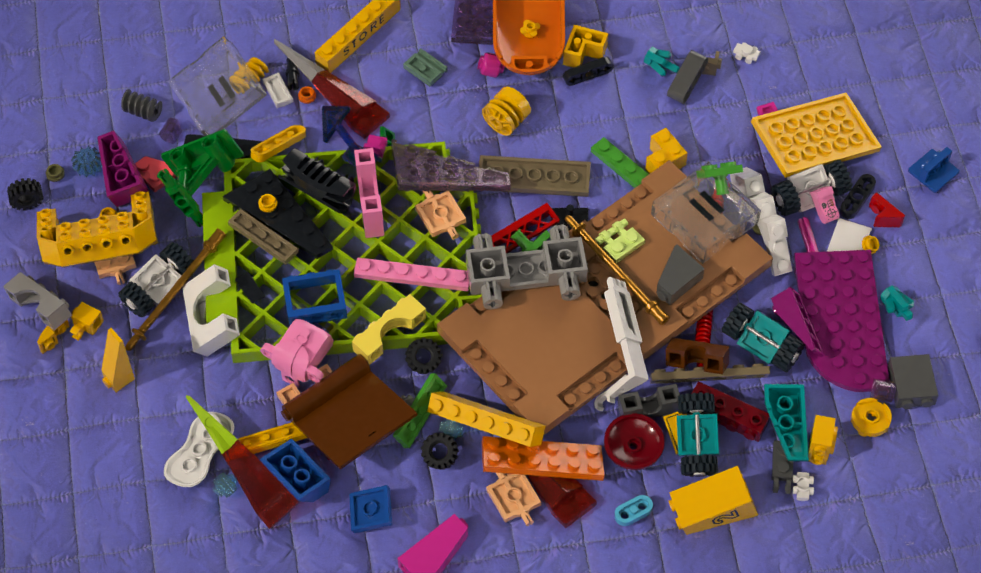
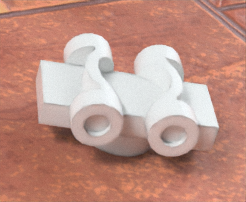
M737 43L733 50V53L736 54L735 58L741 60L742 57H746L745 62L747 64L757 61L761 52L758 51L757 47H752L747 43Z
M797 472V475H793V483H797V486H793V494H797V500L808 501L809 495L814 494V487H809V484L814 483V476H809L807 472Z

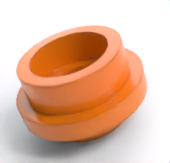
M305 86L300 89L298 98L302 103L309 104L316 99V92L313 88Z

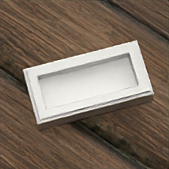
M279 73L262 79L277 109L294 102Z

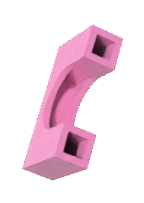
M373 148L354 150L365 238L384 236L381 199L378 193Z

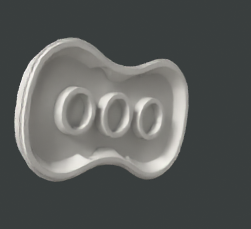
M208 412L233 435L234 423L228 416L218 412ZM199 417L192 422L184 445L167 460L164 466V476L166 479L181 487H194L200 484L208 473L213 455L219 450Z

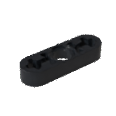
M603 57L568 69L563 73L562 77L568 86H572L612 71L614 65L609 57Z
M863 174L860 176L844 199L840 208V214L843 218H854L868 199L876 184V180L872 175ZM869 182L870 184H867L865 189H863V184ZM859 193L863 196V198L859 200L855 199L853 197V194ZM853 204L852 210L846 211Z

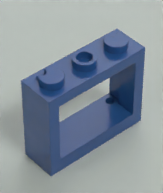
M329 269L324 272H310L305 275H291L282 278L289 326L295 319L315 324L347 318L340 269ZM336 283L339 303L293 310L290 290Z

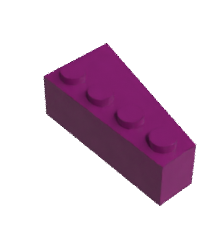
M113 130L98 136L106 194L116 207L130 203L132 194L139 191L149 192L124 141Z

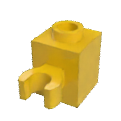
M84 302L75 307L71 314L74 324L70 330V333L73 334L72 338L79 341L84 331L94 335L104 322L101 311Z

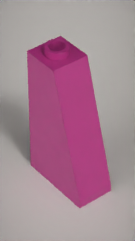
M453 514L398 557V567L404 573H442L467 539L468 524L463 518L459 519Z

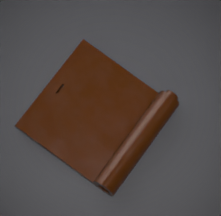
M361 354L356 355L322 378L320 382L315 383L282 406L281 411L283 418L286 421L290 420L340 470L418 416L414 409L371 371L368 362Z

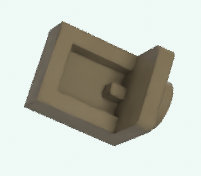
M716 51L715 58L708 57V63L702 74L716 76V71L721 69L722 58H719L720 51Z

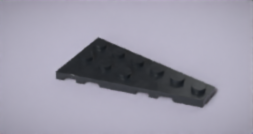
M271 169L223 196V201L233 204L238 210L242 209L272 231L282 235L287 241H292L298 245L300 249L316 259L333 250L331 243ZM264 194L273 195L277 199V208L272 212L260 210L258 201Z

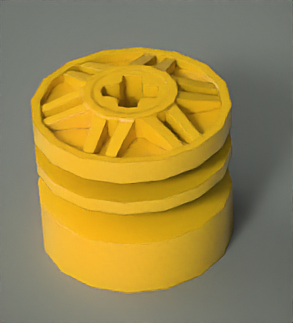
M508 86L503 87L494 96V99H491L482 109V115L487 124L493 130L505 136L510 135L519 126V123H522L531 113V107L526 98L519 91Z

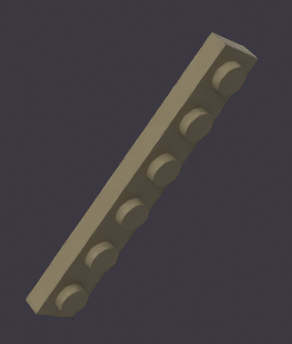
M761 363L753 364L752 367L734 365L732 368H727L723 375L704 372V367H695L692 371L676 368L674 372H666V369H657L650 375V384L767 378L770 375V368Z

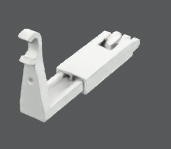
M613 277L607 279L608 290L604 292L616 342L621 344L628 375L625 374L608 390L597 396L594 405L599 411L604 410L603 402L605 400L615 404L616 397L649 380L640 347L643 341L630 292H628L624 281Z

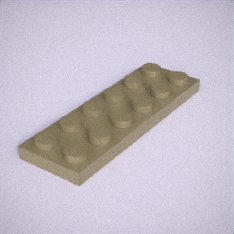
M480 155L477 190L589 197L591 162Z

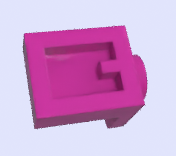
M369 134L363 149L373 148L374 158L382 160L388 140L386 137Z

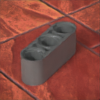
M691 50L670 85L667 96L684 104L708 63V57Z

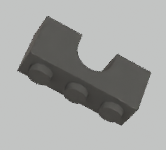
M677 384L657 387L656 393L648 397H639L637 391L619 395L617 407L620 416L637 413L650 418L678 411V396L680 394Z

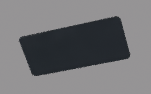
M248 272L235 279L251 303H255L265 297Z

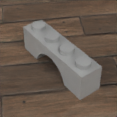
M20 272L3 286L9 298L21 307L29 303H39L36 309L43 323L53 330L57 329L72 316L68 309L70 306L63 298L59 299L53 291H47L43 284H37L30 275L26 276Z

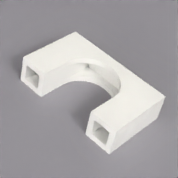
M215 264L182 287L193 352L207 357L240 335L237 318L224 313L211 322L206 323V296L219 294L231 286L228 270Z

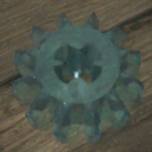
M88 145L86 149L81 147L80 151H75L71 161L73 169L77 171L79 176L84 174L87 178L89 174L95 176V172H101V157L96 147L91 149Z

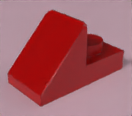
M876 192L871 197L869 204L871 210L878 214L873 226L900 228L905 215Z

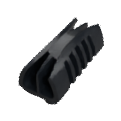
M296 148L284 157L282 161L286 165L281 169L286 174L279 175L280 179L338 213H345L349 210L356 190L353 177L348 178L349 174L345 176L338 175L337 172H333L330 168L324 166L323 159L319 161V157L311 159Z

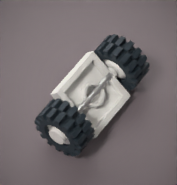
M836 160L824 166L820 164L787 177L788 180L772 186L771 194L774 197L775 206L778 207L781 215L788 216L795 212H804L815 207L810 195L811 191L824 186H832L834 191L833 197L834 195L839 196L852 189V179L849 177L850 173L847 172V167H844V163L841 160Z
M170 242L159 253L160 257L155 254L129 279V283L118 292L120 300L138 317H144L154 307V304L157 306L194 261L191 259V255H188L187 251L183 250V247L177 243Z

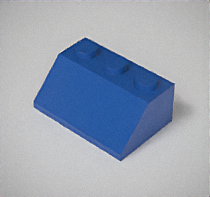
M293 439L288 440L260 458L264 466L299 502H315L329 492L331 478Z

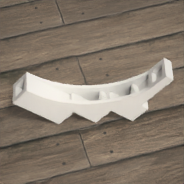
M747 167L743 168V172L730 174L733 190L744 199L751 210L763 237L767 253L773 257L771 265L772 275L778 276L792 272L786 240L788 233L785 218L777 215L773 196L765 192L762 174Z

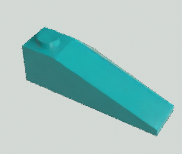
M764 384L765 406L787 460L808 461L804 385Z

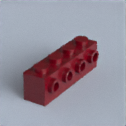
M697 382L692 393H709L714 395L715 412L710 414H717L718 424L725 426L731 432H738L744 435L749 440L760 441L769 423V413L706 384Z

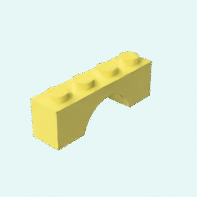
M411 294L401 298L396 306L391 310H386L380 319L373 321L363 333H359L354 337L352 341L353 351L357 355L361 354L369 365L372 364L383 354V344L381 342L383 336L389 330L398 327L413 330L426 319V308Z

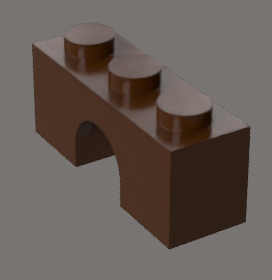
M672 338L666 347V366L685 369L690 363L704 364V372L723 375L729 365V346Z

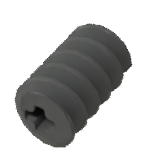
M127 89L122 97L121 107L124 112H129L132 115L154 122L161 114L162 102L159 101L157 103V100L154 98L152 100L149 96L144 98V94L138 95L137 92L134 91L132 93L130 89Z

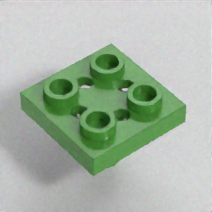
M736 161L720 163L718 168L717 164L701 166L702 170L696 171L697 178H715L716 194L722 195L729 193L726 176L743 172L742 164L736 165Z
M519 229L511 236V239L522 248V252L542 250L543 241H547L550 233L546 230L537 239L530 241Z

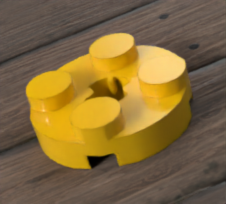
M875 398L860 400L853 408L851 414L853 427L863 437H876L888 431L892 420L889 407L885 403L878 402V399ZM867 414H871L873 417L876 416V419L874 421L868 420Z

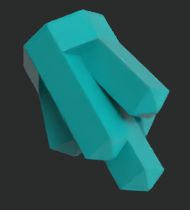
M653 46L648 50L644 59V63L651 66L662 77L667 73L662 67L676 74L680 69L679 66L666 60L672 56L670 51L658 50Z
M890 286L882 292L880 300L885 304L888 313H895L897 317H903L906 321L913 318V313L909 310L914 307V301L903 294L896 286Z

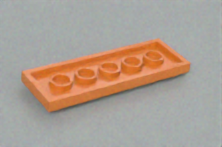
M482 437L483 472L603 481L605 476L602 445L542 441L541 445L529 447L501 437Z

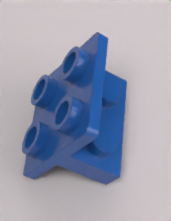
M946 147L942 151L939 150L937 152L931 149L909 167L908 172L931 191L937 193L958 175L960 170L949 162L952 150Z

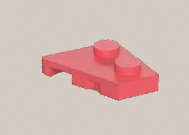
M145 156L135 163L144 182L154 192L165 186L157 177L159 171L163 170L164 172V169H167L171 176L176 178V175L164 161Z

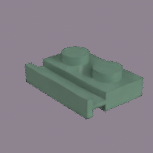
M421 48L417 54L412 55L403 64L404 69L429 87L440 79L444 72L448 71L446 65Z

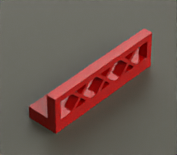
M545 203L493 234V247L507 243L505 248L507 254L519 247L514 240H510L511 236L519 229L531 240L559 223L560 219L549 204ZM549 215L553 219L549 223L541 221ZM537 225V230L534 232L526 231L531 226Z

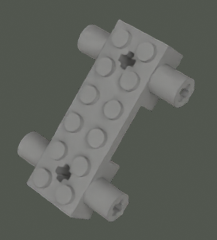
M564 224L554 225L549 230L551 240L543 241L542 250L506 254L505 246L493 247L490 234L476 235L473 238L474 249L466 250V267L471 295L482 294L483 306L489 310L500 308L503 305L501 295L503 291L559 285L563 300L571 301L577 299L581 295L579 283L587 282L588 273L582 237L570 238L567 226Z

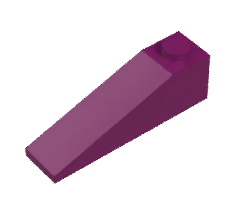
M789 287L772 297L774 313L780 316L812 352L819 357H823V351L800 294Z

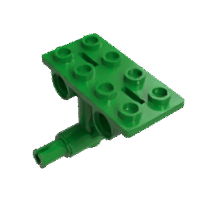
M223 129L161 153V158L178 180L174 179L167 169H164V172L163 170L159 171L157 177L165 185V191L172 198L174 204L181 209L186 217H191L197 227H201V225L203 226V214L199 211V205L192 195L215 167H218L222 172H228L234 167L235 159L243 157L244 152L228 131Z

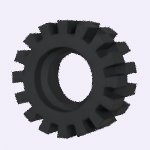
M22 178L21 181L16 180L15 184L11 183L7 188L9 204L14 209L20 210L23 208L24 211L26 208H29L31 210L33 206L38 207V204L42 203L43 193L41 185L35 179L31 181V178H27V180Z
M426 338L413 341L405 353L408 367L419 374H427L435 370L441 363L442 357L441 349L437 346L438 344ZM425 348L430 352L431 359L428 363L422 364L418 362L416 353L419 349Z
M433 433V435H429L423 441L421 455L424 458V462L432 468L440 470L449 468L458 458L459 449L457 448V442L445 433ZM438 443H443L447 447V455L442 459L435 458L432 453L433 447Z

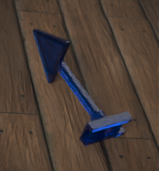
M323 106V142L328 143L335 131H337L348 145V149L342 158L344 161L356 166L354 150L366 148L356 144L342 125V121L351 108L348 106ZM374 153L375 164L377 161L381 162L383 160L381 156Z

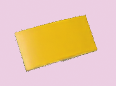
M68 319L55 330L49 326H46L37 341L42 354L52 350L59 343L56 336L63 334L70 327Z

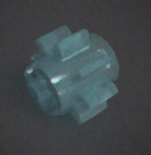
M446 419V421L442 420L440 422L439 431L457 440V436L461 437L463 435L465 426Z
M223 472L213 480L215 487L212 490L217 496L222 497L224 495L227 498L237 490L235 483L238 480L233 474L228 473L226 475Z

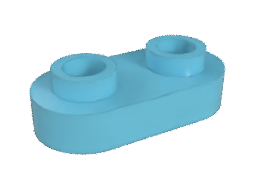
M639 495L619 505L615 510V521L621 526H629L648 516L652 512V500L648 496ZM639 506H644L646 509L641 510ZM622 515H627L628 518H627V519H623L621 516H622Z

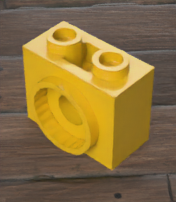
M815 415L808 446L809 462L815 465H826L829 454L833 455L838 427L835 426L836 418Z

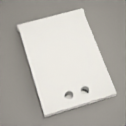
M841 218L837 219L838 222L827 251L863 250L862 240L870 234L872 228Z

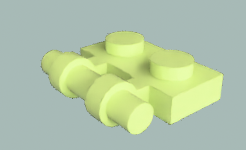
M622 219L620 222L616 221L607 231L603 230L595 238V242L598 245L603 242L606 244L603 250L616 264L645 243V239L633 227L627 231L624 229L628 225L626 219ZM617 233L619 237L613 240L611 237Z

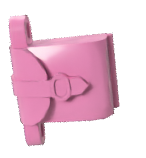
M295 319L278 344L273 346L265 343L260 351L264 356L271 359L276 369L281 371L282 379L289 384L294 383L299 388V381L306 382L309 379L316 383L321 381L324 374L317 367L332 347L334 339L321 328L305 320Z

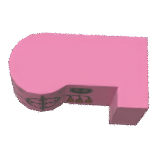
M824 186L810 192L818 216L823 224L839 219V211L835 205L832 186Z

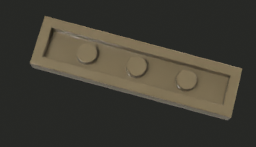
M242 209L228 221L230 227L285 265L298 253L297 247Z

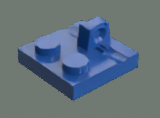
M388 485L349 493L351 531L354 534L392 525L391 496Z

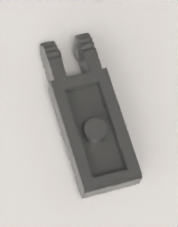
M774 440L771 479L773 480V493H778L779 481H786L785 493L790 494L793 479V461L787 460L780 441Z

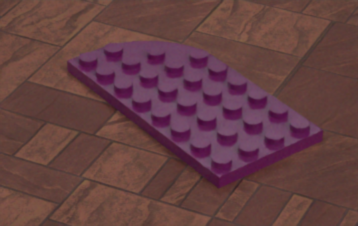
M871 250L794 253L798 293L801 296L824 354L823 357H819L805 344L807 357L814 369L830 383L854 392L889 391L890 381Z

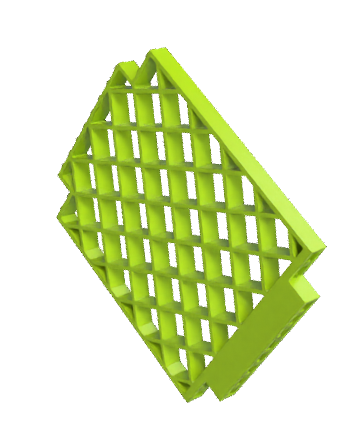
M445 141L386 146L382 160L375 159L377 180L387 186L380 194L383 220L391 225L384 232V236H380L378 239L376 237L365 238L362 213L352 221L342 213L332 210L280 179L279 175L286 174L281 169L286 165L282 161L286 155L272 156L264 162H256L252 158L235 159L234 167L228 172H224V191L202 193L204 241H207L217 228L226 234V237L217 246V251L209 253L204 259V268L206 270L215 264L227 269L231 284L230 287L219 294L206 296V323L211 322L224 313L237 318L240 332L239 306H242L256 317L238 337L231 341L233 363L271 360L261 353L260 349L262 347L257 346L250 339L266 324L281 335L273 344L275 346L288 330L285 325L273 317L286 304L283 285L271 277L284 263L273 257L260 269L247 259L259 246L248 240L236 251L235 229L228 224V221L239 210L237 209L234 212V205L223 201V196L233 191V188H238L246 182L243 180L252 172H265L271 169L280 182L295 193L293 198L300 206L306 201L320 211L312 219L319 229L329 219L345 229L331 243L333 250L318 259L315 258L309 265L296 255L289 262L291 266L301 272L299 275H305L310 272L318 273L332 258L348 268L341 276L345 304L351 308L347 313V318L342 319L338 324L333 321L318 323L328 330V334L334 339L333 345L326 355L355 353L352 346L354 336L346 330L360 316L370 323L380 319L381 317L370 310L369 307L382 294L395 303L401 298L406 297L390 286L393 282L369 279L363 280L372 285L373 288L360 301L344 291L346 286L354 279L356 261L341 251V249L354 236L370 246L360 258L374 259L378 254H381L391 262L413 264L427 250L442 260L437 267L449 269L452 267L453 269L467 271L466 263L460 260V258L465 254L466 250L474 245L473 238L481 234V225L477 224L476 219H479V208H475V204H478L477 192L473 193V188H476L475 177H471V170L452 172L451 164H447V160H450V149H446ZM359 149L304 154L308 155L311 159L319 157L318 161L323 159L324 166L336 172L343 164H356L354 150ZM434 156H442L443 174L427 165ZM399 159L407 164L408 167L397 178L381 169L389 160ZM417 173L433 182L429 187L433 195L439 194L442 190H449L451 195L459 200L457 204L462 212L470 206L473 231L462 224L455 227L456 232L463 240L451 253L434 242L441 234L432 237L428 231L424 235L409 224L418 215L415 205L427 199L424 193L420 196L406 186ZM356 176L354 178L356 190L353 199L361 204ZM468 184V192L458 185ZM397 193L412 203L400 217L384 207ZM400 232L416 242L404 257L387 246ZM292 241L289 242L299 249L298 245H296ZM237 266H240L254 276L253 280L258 287L265 284L278 294L264 310L255 303H251L242 289L238 292V283L235 281L237 278ZM336 283L321 285L320 287L326 290V292L312 306L296 295L300 289L290 290L292 305L297 309L329 305L335 298L338 299ZM418 285L411 293L417 301L429 290H432L447 302L434 315L426 311V319L422 321L425 324L416 334H404L397 328L389 330L386 333L388 336L384 335L381 341L383 350L408 348L413 341L421 338L431 339L438 345L448 344L437 332V323L446 318L455 307L459 309L466 303L470 305L480 298L482 294L467 296L470 293V285L468 291L457 290L455 293L450 289Z

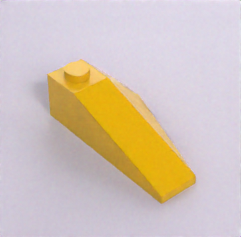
M110 328L107 333L101 369L104 377L102 381L108 389L111 387L115 392H118L135 380L123 340Z

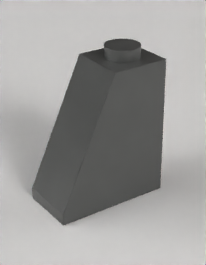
M678 244L674 246L657 284L656 293L658 297L669 305L701 281L705 270Z

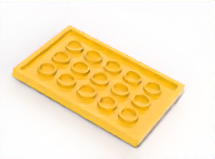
M847 93L752 117L751 124L785 178L820 164L824 166L836 160L844 162L880 152L882 148Z

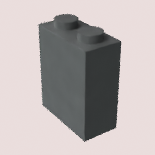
M929 354L890 357L887 367L896 408L910 409L916 406L931 407L935 405L939 395Z

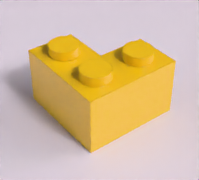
M574 25L563 52V65L573 68L580 66L585 56L596 59L603 58L608 45V33Z
M667 128L651 135L650 150L653 154L647 156L645 168L649 174L669 160L679 169L686 166L688 153Z

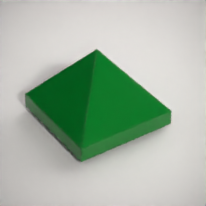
M381 126L379 136L387 138V146H396L395 133Z

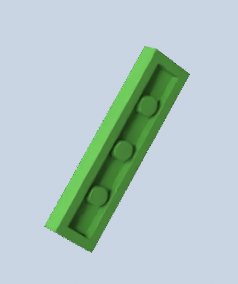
M604 137L591 147V152L634 188L639 186L642 179L649 175Z
M430 373L410 406L417 412L418 416L393 434V437L404 448L411 447L431 414L427 412L431 393L442 392L447 387L436 373Z

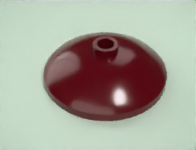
M637 413L622 415L614 419L606 429L604 436L606 453L615 464L629 470L648 468L656 463L663 453L665 443L663 432L659 425L650 417ZM631 445H634V446H636L637 448H636V449H631L630 446H631Z

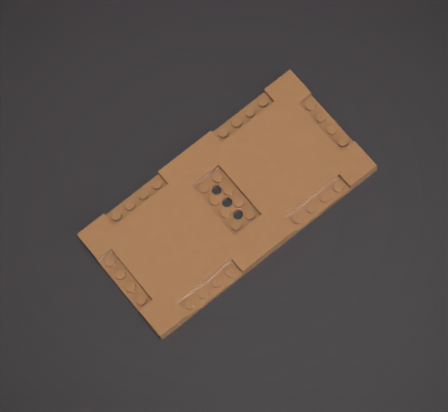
M670 160L643 178L639 186L588 222L586 220L582 221L586 224L585 231L594 240L599 236V233L603 230L607 231L612 227L613 223L616 221L620 222L622 219H626L628 225L624 227L626 231L633 227L645 239V243L617 263L651 301H658L661 309L670 316L667 323L660 325L651 314L645 312L646 306L627 287L643 341L640 347L644 360L771 267L773 257L747 233L743 235L722 214L712 207L694 189L695 184ZM694 198L714 219L709 221L689 201ZM572 228L571 230H569V236L570 238H575L572 235ZM616 233L611 238L615 240L619 235ZM583 239L588 273L587 282L579 283L581 295L577 299L571 301L563 300L559 285L501 292L503 305L500 308L493 310L484 308L481 296L470 305L468 303L464 304L437 323V332L516 416L546 426L544 435L628 373L621 344L616 342L606 299L601 297L608 290L607 279L609 277L622 280ZM603 242L599 246L603 249L606 244ZM678 244L705 270L701 281L669 305L658 297L656 293L657 284L674 246ZM596 281L598 286H590L588 283Z

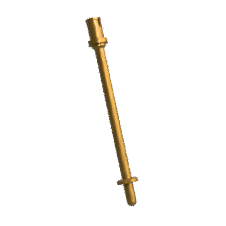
M567 215L565 221L573 228L572 235L574 237L578 235L582 237L607 266L626 283V286L646 306L645 312L647 314H651L660 325L667 323L670 316L661 309L659 302L656 300L651 301L585 231L586 224L584 222L578 224L572 216Z
M217 228L211 237L203 242V250L138 330L135 328L131 330L134 335L125 345L127 351H131L140 339L146 341L147 338L144 335L209 253L217 251V246L226 237L222 230Z

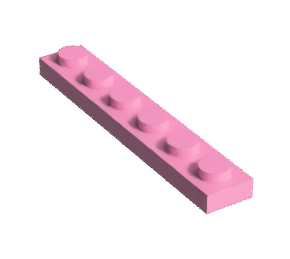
M358 257L356 260L354 278L460 291L469 290V279L466 270Z

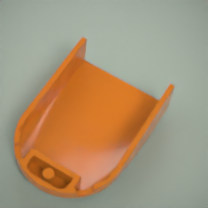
M493 0V48L496 57L503 66L518 74L536 75L548 71L558 63L565 48V0ZM525 20L540 24L536 37L527 38L520 32V28L524 26Z

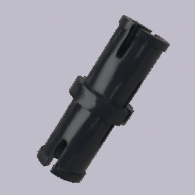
M287 57V88L292 90L293 85V91L299 88L298 77L300 76V70Z

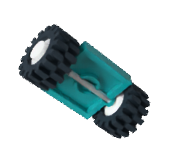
M741 302L733 308V311L730 312L722 327L723 333L734 340H738L736 344L766 363H772L784 372H788L794 366L805 346L803 341L790 334V330L760 311H756L754 314V310Z
M687 393L678 396V413L683 414L677 415L678 456H685L681 458V475L700 477L718 473L717 456H712L719 455L717 414H710L715 412L713 394Z

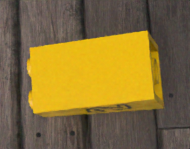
M738 466L669 492L671 500H669L670 507L678 515L675 518L679 530H684L686 535L758 516L749 489Z

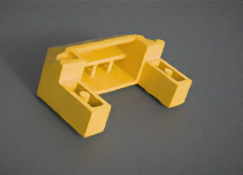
M139 191L131 195L132 212H119L111 216L102 215L95 219H81L73 223L64 222L59 225L56 209L46 208L37 212V241L44 264L65 268L140 254L150 246L156 245L158 239L150 193Z

